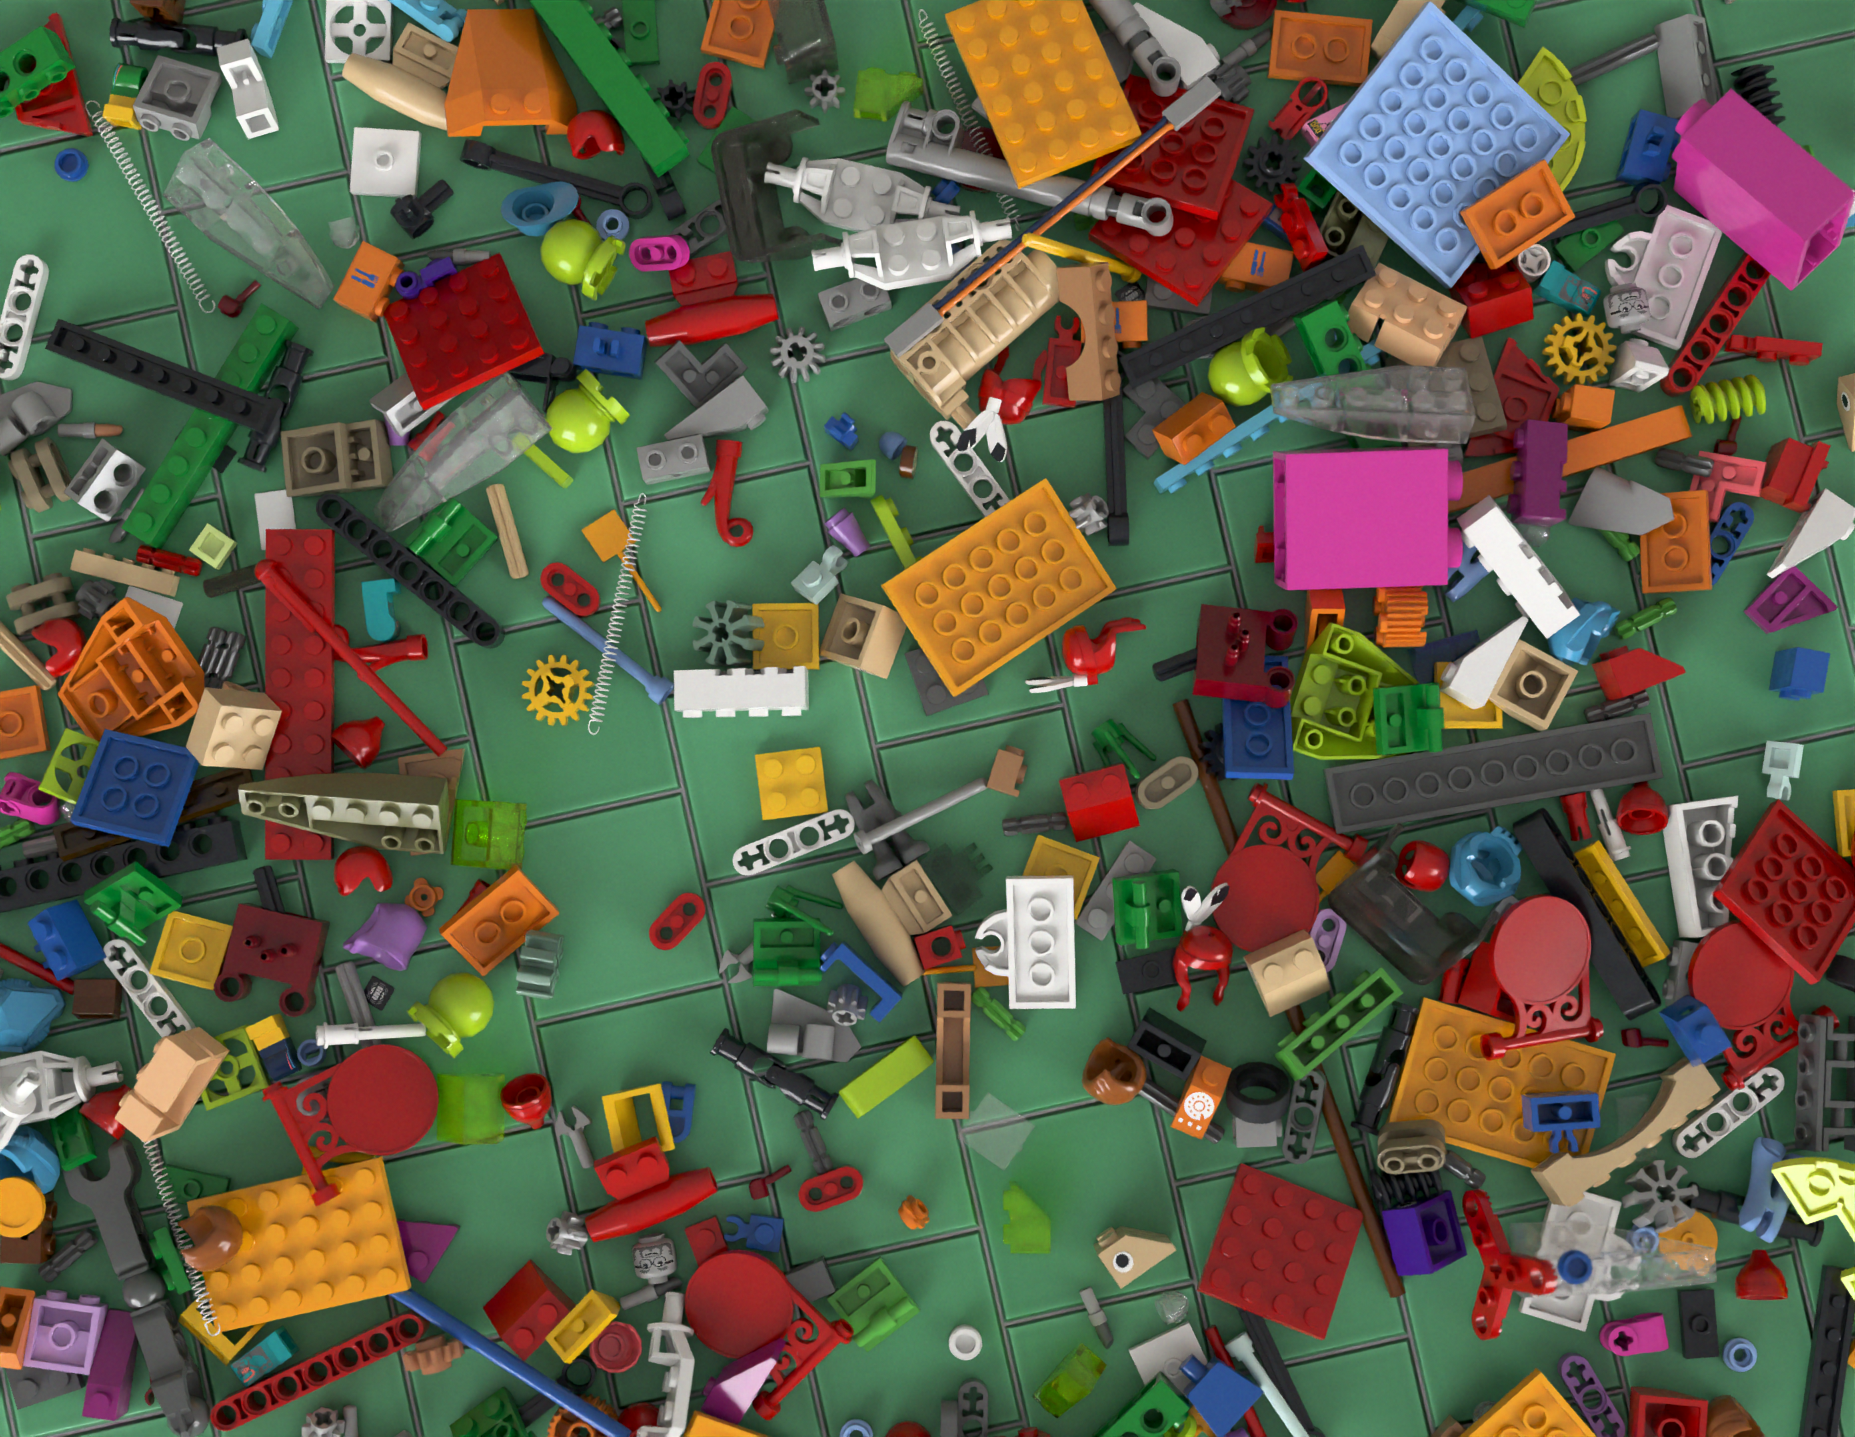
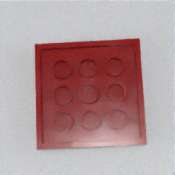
M1129 74L1123 89V93L1142 135L1162 119V112L1189 91L1177 88L1172 95L1161 97L1151 90L1149 79ZM1215 99L1179 130L1171 129L1107 180L1103 186L1114 188L1117 192L1147 199L1162 198L1168 202L1170 207L1217 220L1255 109ZM1129 146L1098 157L1090 178Z
M1231 179L1217 220L1170 207L1174 219L1172 229L1166 235L1153 236L1145 229L1116 222V217L1109 216L1106 221L1098 220L1088 233V240L1193 305L1198 306L1272 211L1273 203ZM1160 211L1154 212L1149 220L1153 223L1161 222L1166 217V214Z
M500 252L489 257V259L482 260L459 271L453 276H448L436 282L435 287L424 288L420 292L419 297L407 300L402 298L389 304L383 313L418 402L424 411L545 354Z
M1779 799L1770 803L1712 895L1812 985L1821 980L1855 923V871L1850 864Z
M1240 1163L1237 1167L1196 1291L1322 1341L1326 1337L1364 1216L1358 1209Z

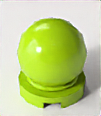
M569 219L557 222L546 232L540 247L541 261L546 270L557 281L571 286L583 284V295L596 301L597 293L603 295L611 284L618 270L617 267L613 266L617 253L624 255L626 244L613 235L603 241L599 231L588 222Z
M1260 327L1245 334L1241 341L1230 343L1220 348L1210 362L1207 377L1212 391L1224 403L1235 407L1251 405L1262 399L1267 392L1273 394L1289 387L1293 376L1288 375L1287 365L1292 363V360L1280 337L1277 334L1269 336L1265 332V327Z
M587 369L576 376L582 383L578 385L579 388L566 389L558 394L547 409L545 424L550 437L556 445L572 453L589 452L602 445L609 435L611 422H615L616 419L623 425L626 419L631 416L613 396L608 400L605 399L600 393L604 390V387Z
M451 973L437 981L429 993L428 1005L425 1004L423 1006L420 1002H415L407 1012L414 1022L419 1020L428 1029L425 1034L446 1054L449 1053L452 1058H455L464 1049L460 1043L461 1038L473 1037L485 1029L491 1019L494 1008L493 993L485 981L473 974Z

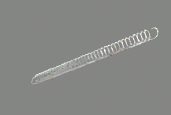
M923 9L919 11L920 24L928 18ZM920 11H923L926 15V18L923 20L920 18ZM930 22L923 27H921L919 24V27L922 28L921 32L925 33L924 38L927 39L926 43L930 44L929 49L932 50L931 54L935 55L934 60L937 61L936 65L940 66L939 71H942L941 76L945 77L944 82H947L946 87L950 88L949 93H952L951 98L955 99L954 104H958L956 106V109L960 110L959 115H963L961 117V120L965 121L964 126H968L966 128V131H968V128L972 125L977 124L978 121H975L970 125H965V123L968 120L975 118V115L969 117L968 119H963L965 115L972 113L973 110H970L965 114H960V112L963 109L970 107L969 104L964 106L963 108H958L960 104L967 102L968 99H965L960 103H955V101L958 98L965 96L964 93L959 95L958 97H953L955 93L962 91L963 88H960L955 92H950L952 88L960 85L959 82L954 84L953 86H948L950 82L957 80L958 77H955L950 81H945L947 77L954 75L956 72H951L948 75L943 76V73L945 71L952 69L953 66H950L945 70H940L942 66L949 64L951 61H946L942 65H938V62L940 60L946 59L948 55H945L940 59H935L937 55L944 53L946 50H941L937 54H933V51L935 49L941 48L943 44H940L935 48H930L932 44L939 42L941 39H936L932 43H928V40L936 37L938 33H935L930 37H925L927 33L933 32L936 28H932L927 32H923V29L933 25V22ZM980 126L974 128V129L969 133V136H970V134H971L974 130L980 128ZM980 132V133L976 134V135L971 139V142H973V139H974L976 136H978L979 134H983V132ZM985 137L979 139V140L974 144V147H975V145H976L979 141L985 139ZM985 143V144L981 145V146L976 150V153H978V150H979L981 147H983L984 145H988V143ZM997 193L996 197L1000 198L999 203H1003L1001 208L1005 209L1004 214H1008L1006 218H1008L1010 214L1018 211V209H1016L1010 213H1005L1007 209L1015 206L1016 204H1012L1009 207H1003L1005 203L1012 201L1013 198H1010L1004 202H1000V200L1003 197H1006L1008 195L998 196L999 193ZM1017 215L1014 218H1009L1010 220L1015 219L1017 225L1015 224V227L1018 231H1020V226L1016 218L1020 217L1021 215Z
M93 100L88 101V102L85 104V109H86V111H87V113H88L89 116H91L90 113H89V111H88V109H87V104H88L89 102H95V103H97L98 107H100L99 103L96 102V101H93ZM99 111L93 116H91L92 121L95 122L96 127H99L98 131L101 132V137L104 138L105 143H108L107 147L111 148V153H114L113 157L117 159L116 163L120 164L119 168L123 169L122 173L126 174L125 178L128 179V183L132 185L131 189L135 190V195H138V200H141V205H143L142 202L144 200L150 199L152 195L150 194L144 197L143 199H139V196L148 193L149 189L142 191L140 194H136V191L146 187V184L140 185L137 189L133 188L134 185L141 183L143 179H139L135 181L133 184L130 183V180L139 177L140 174L138 173L133 175L131 178H127V175L136 172L137 168L130 170L128 173H124V170L131 168L134 165V163H130L124 168H121V164L129 162L131 158H127L123 160L121 163L118 162V159L126 157L128 153H123L119 157H115L116 153L124 151L125 148L122 147L117 151L112 152V148L119 147L122 144V142H118L114 144L112 147H109V143L117 141L119 137H115L111 139L109 142H106L105 139L114 136L116 132H111L106 137L102 135L103 133L112 130L113 127H107L103 131L99 130L100 127H105L109 124V122L106 121L102 123L100 126L96 125L97 122L105 120L103 116L100 117L97 121L93 120L94 117L103 114V111ZM155 200L149 201L143 206L144 210L147 211V215L151 216L150 221H153V226L156 227V231L160 232L159 236L163 237L162 241L166 243L165 247L169 248L168 252L172 253L171 257L175 258V263H178L177 267L181 269L180 273L184 274L183 278L187 279L186 283L190 284V289H192L193 294L196 295V300H200L199 306L201 307L203 312L211 313L215 309V302L212 300L214 308L211 311H205L202 308L200 302L210 297V294L204 296L201 299L197 298L198 295L205 293L207 289L200 291L198 294L194 293L196 289L203 287L204 284H200L196 288H191L193 284L200 282L201 279H197L192 283H188V280L198 276V273L193 274L189 278H185V275L193 272L195 268L188 270L186 273L182 272L184 268L191 266L192 263H188L183 267H179L180 263L186 262L187 260H189V258L187 257L181 260L180 262H176L177 258L184 256L186 253L183 252L179 254L177 257H173V254L181 251L183 247H179L173 252H170V248L179 245L180 242H176L171 246H167L168 242L174 241L177 237H172L168 241L163 240L165 237L172 235L174 232H168L164 236L160 235L161 232L167 231L168 229H170L171 226H167L163 228L161 231L157 230L158 227L165 225L168 221H163L159 225H154L156 221L162 220L164 216H160L155 220H151L152 216L160 214L161 210H158L152 215H149V211L158 208V205H155L151 207L149 210H146V206L151 205L155 202Z
M641 493L640 496H639V499H638V503H639V501H640L641 495L643 494L644 497H645V502H644V505H645V503H646V496H645L644 493ZM635 503V504H634V507L637 508V509L632 510V512H633L635 515H632V516H631V518H632L634 521H631L630 524H631L632 522L645 523V522H643V521H638V520H636V519L633 518L634 516H640V517H644V518L646 517V516H644V515H639V514H637V513L634 512L635 510H641V511L647 512V510H645V509H640V508L636 507L635 505H637L638 503ZM631 524L633 527H630V528H629V531L632 532V533H628V534H627V536H628L629 538H631V539H627V540H626V542H627L629 545H626V546H625V548L627 549V551H624V554L626 555V557H623V558H622L623 561H625V562L621 564V566L623 567V569H621V570H631V571H635L634 569H630V568H627V567L623 566V564L636 565L635 563H631V562H628V561L624 560V558L637 559V557L629 556V555H627L625 552L639 553L638 551H633V550L628 549L627 546L640 547L639 545H634V544L629 543L628 540L641 541L640 539H635V538L629 536V534L642 535L641 533H636V532H634V531H632V530H630V529H631V528L643 529V528H642V527H637V526ZM620 570V572L622 573V575H619L618 577H619L621 580L617 582L618 585H620V586L616 588V590L619 591V592H618V593H615V596L617 597V599H614V600H613L616 604L612 606L613 609H615V610L612 611V612H623V613H626L625 611L616 609L614 606H624V607H627V605L620 604V603L616 602L615 600H625V601H628V599L621 598V597L617 596L616 594H626V595H630L629 593H625V592H622V591L618 590V588L631 589L630 587H626V586H623V585L619 584V582H629V583H632V581H627V580H625V579H622L620 576H630V577H634V576H633V575L626 574V573H624V572H622V571ZM611 612V614L614 615V616H613V617H610V620L612 621V623H609L608 625L611 627V629H608V630H607L608 633H610L611 635H607V636H617V637H621L620 635H617V634H614V633L609 632V630L622 631V629L615 628V627L611 626L610 624H620V625H623V623L616 622V621L612 620L611 618H621V619H625V618H624V617L617 616V615H615V614H613V613ZM606 636L607 639L611 640L606 642L620 643L619 641L612 640ZM606 642L605 644L609 647H604L603 649L608 653H603L602 656L607 659H602L601 662L605 665L599 666L604 671L598 672V674L603 677L597 678V680L601 683H597L596 686L600 689L595 690V693H597L598 695L593 696V698L597 701L592 702V704L596 707L591 708V711L594 713L589 715L591 718H593L589 721L588 730L592 735H595L599 732L600 726L598 727V731L596 733H592L589 729L590 722H603V720L592 717L591 715L604 716V714L596 712L592 709L605 710V708L597 706L594 703H607L595 697H608L596 691H609L608 689H604L602 687H599L598 685H611L599 679H612L611 677L604 676L600 673H613L612 671L603 669L602 666L615 667L613 665L603 662V660L616 661L615 659H611L604 656V654L617 655L616 653L607 651L605 648L618 649V647L611 646Z
M150 1140L143 1145V1147L148 1148L145 1151V1153L150 1154L148 1155L147 1159L152 1160L149 1162V1165L153 1166L151 1168V1171H157L153 1174V1177H159L155 1180V1183H161L157 1186V1189H163L159 1192V1194L164 1195L161 1198V1200L166 1201L163 1204V1206L168 1207L165 1210V1212L170 1213L167 1216V1218L172 1219L169 1222V1224H176L171 1228V1230H178L173 1234V1236H180L175 1240V1242H182L178 1245L177 1248L187 1249L193 1246V1244L183 1247L179 1246L191 1239L189 1238L177 1241L181 1237L187 1235V1233L175 1235L183 1229H173L178 1225V1222L171 1223L172 1221L183 1215L169 1217L170 1215L181 1209L167 1211L168 1209L175 1205H178L179 1203L165 1205L166 1203L176 1199L177 1197L163 1199L164 1197L174 1193L175 1191L161 1193L162 1191L172 1187L173 1185L159 1188V1186L170 1181V1179L157 1182V1180L168 1175V1173L164 1175L154 1176L158 1172L166 1169V1167L162 1169L152 1170L156 1166L163 1164L164 1161L156 1164H150L153 1161L162 1157L159 1156L155 1158H149L151 1155L160 1151L157 1150L153 1152H147L149 1149L158 1146V1144L152 1146H145L147 1143L153 1141ZM190 1266L186 1269V1272H192L188 1275V1278H194L190 1281V1284H196L192 1287V1290H198L194 1293V1296H200L199 1298H197L196 1302H202L198 1306V1308H205L200 1312V1314H207L202 1318V1320H209L204 1324V1326L206 1327V1330L209 1335L216 1336L219 1334L221 1329L219 1323V1331L216 1334H211L206 1324L216 1319L218 1316L204 1319L208 1315L214 1313L216 1310L202 1313L204 1310L212 1307L214 1304L200 1307L202 1304L210 1301L212 1298L199 1300L200 1298L208 1295L210 1292L197 1294L198 1292L202 1291L208 1286L195 1288L199 1284L205 1282V1280L191 1283L197 1278L203 1276V1274L189 1277L190 1275L198 1271H187L191 1268Z

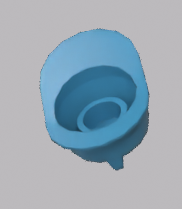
M563 181L517 189L506 196L502 201L501 212L503 218L509 224L516 226L523 234L538 237L545 235L557 222L569 215L576 207L579 196L577 189L573 185Z

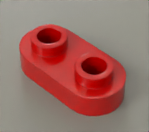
M720 62L706 64L701 69L698 78L693 115L696 122L705 129L719 127L727 114L733 80L729 68ZM719 77L722 79V83L719 86H713L710 83L711 80ZM707 109H714L716 111L715 116L712 118L706 117L704 113Z
M555 562L543 569L540 576L543 589L573 613L586 617L598 610L601 603L598 590L568 566ZM558 574L563 575L564 583L560 586H555L553 583L554 577ZM584 594L589 595V604L581 606L579 604L580 596Z
M684 893L678 896L652 923L649 929V938L652 944L661 950H670L678 946L702 921L706 914V904L702 897L695 893ZM692 903L695 905L696 911L693 915H687L684 912L685 904ZM664 927L672 929L673 935L670 939L662 937L661 930Z
M843 1165L826 1173L813 1176L802 1183L799 1190V1201L808 1211L819 1212L852 1200L862 1191L863 1176L857 1168L850 1165ZM844 1176H849L853 1179L851 1187L846 1188L842 1186L841 1179ZM812 1188H819L822 1191V1196L819 1199H813L810 1196Z

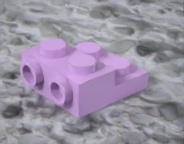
M47 1290L46 1295L34 1298L23 1366L89 1375L109 1304L100 1303V1296L89 1294L80 1295L79 1300L67 1298L68 1292L62 1290Z

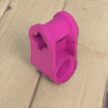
M16 772L7 773L4 779L6 783L0 792V812L36 822L40 825H50L58 821L62 814L58 797L38 790L40 781L27 778ZM42 803H49L47 805L39 806Z
M1659 1312L1644 1313L1632 1318L1605 1323L1599 1331L1601 1345L1619 1356L1659 1352L1669 1348L1663 1314ZM1619 1333H1621L1623 1338L1618 1339L1617 1345L1614 1343V1339L1619 1338Z

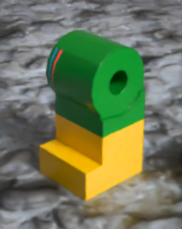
M124 63L116 65L113 73V85L109 103L105 104L102 114L112 125L141 130L142 126L137 122L133 104L149 74L146 67Z

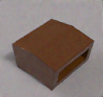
M117 978L74 979L72 1014L76 1018L120 1019L122 985Z

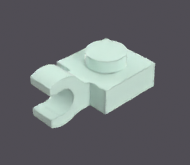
M834 545L830 546L825 551L820 565L812 561L791 582L794 590L817 605L839 583L835 575L841 572L848 564V561L841 557L843 552Z
M1767 740L1762 773L1771 775L1767 788V797L1789 801L1791 796L1789 777L1799 778L1804 745Z

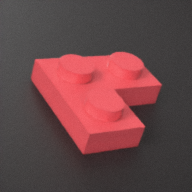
M1699 451L1698 456L1713 460L1714 468L1710 477L1693 474L1689 491H1708L1709 521L1718 523L1726 491L1760 497L1768 466L1767 462Z

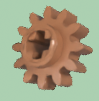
M439 1334L415 1342V1350L405 1352L402 1357L406 1371L410 1370L412 1372L421 1369L423 1375H428L450 1368L452 1366V1359L462 1357V1354L465 1353L461 1341L455 1337L446 1340L445 1334Z

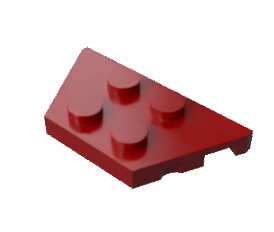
M57 12L53 13L48 17L50 21L44 27L58 34L73 61L62 17ZM36 61L31 66V72L36 67ZM75 68L69 71L63 80L51 83L40 90V94L36 98L24 101L15 107L18 121L22 124L88 137L93 136Z
M1510 337L1504 343L1493 372L1507 428L1506 430L1469 438L1463 452V457L1465 458L1517 453L1518 448L1513 446L1516 428H1520V424L1528 419L1548 421L1560 388L1549 377L1542 374L1540 367L1532 358L1529 360L1516 346L1517 342Z

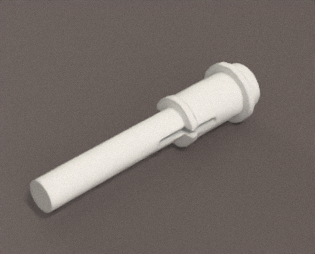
M1603 789L1589 791L1601 822L1597 826L1601 832L1608 855L1613 862L1629 857L1631 846L1627 847L1617 819H1613Z
M323 1022V1025L316 1026V1044L327 1049L328 1045L358 1044L359 1040L422 1037L426 1035V1027L422 1023L358 1027V1023L328 1025L327 1022Z

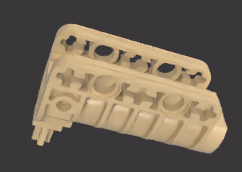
M1000 240L993 244L928 302L931 305L936 304L956 288L962 280L972 275L973 271L975 272L986 263L984 262L986 259L989 261L999 253L997 250L1005 248L1012 241ZM1034 249L1028 256H1025L1020 251L1008 261L1010 262L1009 264L1006 263L997 270L1000 272L998 275L993 273L984 281L986 285L976 287L971 291L975 293L974 296L969 293L958 302L962 304L960 307H957V304H955L944 313V321L927 334L925 338H922L911 347V350L906 351L898 358L890 349L891 360L924 399L936 411L940 412L946 420L952 416L963 430L977 417L975 412L967 405L969 396L964 391L966 390V382L1060 301L1057 278L1058 267L1044 251ZM946 314L950 315L947 319L944 318Z

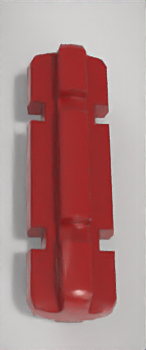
M140 545L136 554V560L140 563L149 565L153 563V566L180 573L183 571V573L192 576H199L203 565L200 559L190 556L186 558L182 554L162 549L156 550V548L146 545Z

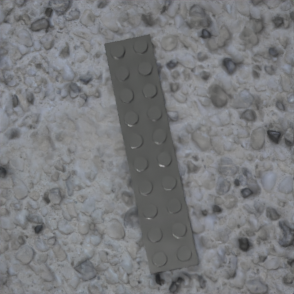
M1651 713L1443 748L1441 752L1425 751L1323 770L1333 826L1337 834L1663 778Z

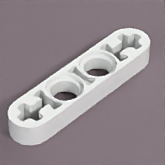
M27 254L17 260L0 318V363L1 361L6 362L8 359L13 363L12 369L6 368L4 371L0 367V378L6 381L17 379L24 370L49 277L47 264L34 255ZM34 264L39 269L38 273L31 274V276L25 273L26 267L32 268ZM21 282L27 285L28 283L35 287L34 290L20 286ZM24 293L29 294L31 297L30 307L23 311L18 310L15 305L17 297ZM13 325H20L23 330L21 339L16 342H10L7 337L8 329ZM4 345L18 349L17 353L5 350Z
M937 422L931 428L930 442L985 518L995 511L992 506L985 510L983 505L991 503L997 495L1002 499L996 501L999 508L1010 501L973 449L965 452L955 449L949 457L946 456L945 452H949L950 448L946 442L941 441L938 443L936 441L939 437L938 430L941 428L944 432L951 430L950 440L955 447L961 432L952 422ZM960 454H967L973 460L972 468L966 472H961L955 468L954 460ZM985 480L991 484L992 493L989 497L979 498L974 494L973 487L976 482Z
M842 809L833 810L739 848L733 856V866L742 875L748 876L759 873L848 837L854 830L855 821L848 811ZM840 814L842 819L848 818L850 824L845 826L846 832L841 834L838 829L828 832L832 838L825 841L824 831L818 822L824 819L825 826H828L835 822L834 816ZM805 827H814L818 831L819 839L816 844L807 846L801 842L800 833ZM775 839H783L788 845V852L782 858H775L770 853V844ZM763 844L764 854L770 863L764 865L762 858L753 862L754 868L752 870H749L747 866L741 867L739 861L743 859L742 853L745 851L749 855L760 853L757 846Z
M114 939L104 946L103 951L107 956L103 959L105 964L162 1038L164 1036H171L176 1031L171 1022L165 1025L162 1024L163 1020L170 1018L174 1013L177 1014V1017L171 1020L177 1027L184 1025L185 1031L196 1028L194 1022L158 976L149 974L151 966L130 940ZM114 947H124L126 949V952L123 954L125 960L128 963L136 961L137 965L128 968L123 973L122 969L128 966L122 959L114 960L113 956L116 954ZM137 970L143 971L148 977L147 985L143 989L135 988L131 982L132 974ZM157 996L163 997L168 1003L167 1011L163 1015H157L151 1009V1003Z
M1765 1066L1743 1080L1745 1088L1742 1090H1727L1676 1130L1672 1137L1674 1150L1688 1158H1696L1702 1155L1780 1094L1785 1085L1782 1073L1778 1069ZM1763 1074L1774 1077L1770 1081L1772 1084L1771 1089L1761 1087L1754 1093L1748 1088L1749 1084L1754 1088L1763 1084ZM1740 1092L1746 1093L1749 1097V1105L1743 1111H1737L1733 1106V1099ZM1712 1113H1719L1723 1118V1126L1717 1131H1711L1707 1126V1119ZM1697 1125H1699L1702 1132L1709 1136L1705 1139V1137L1699 1135L1694 1139L1693 1145L1695 1147L1692 1150L1682 1147L1686 1143L1683 1138L1685 1135L1695 1137L1700 1133L1695 1128Z

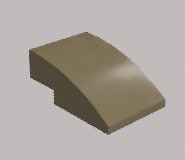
M373 419L348 424L338 422L280 432L287 497L321 496L329 493L343 494L394 487L391 450L384 421Z

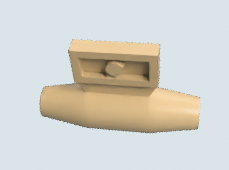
M408 22L393 48V65L352 53L344 64L342 76L374 100L422 124L447 131L444 108L447 93L442 89L450 84L458 47Z
M918 860L890 876L881 890L855 861L833 873V879L847 912L875 956L904 987L926 973L910 935L925 934L953 915Z

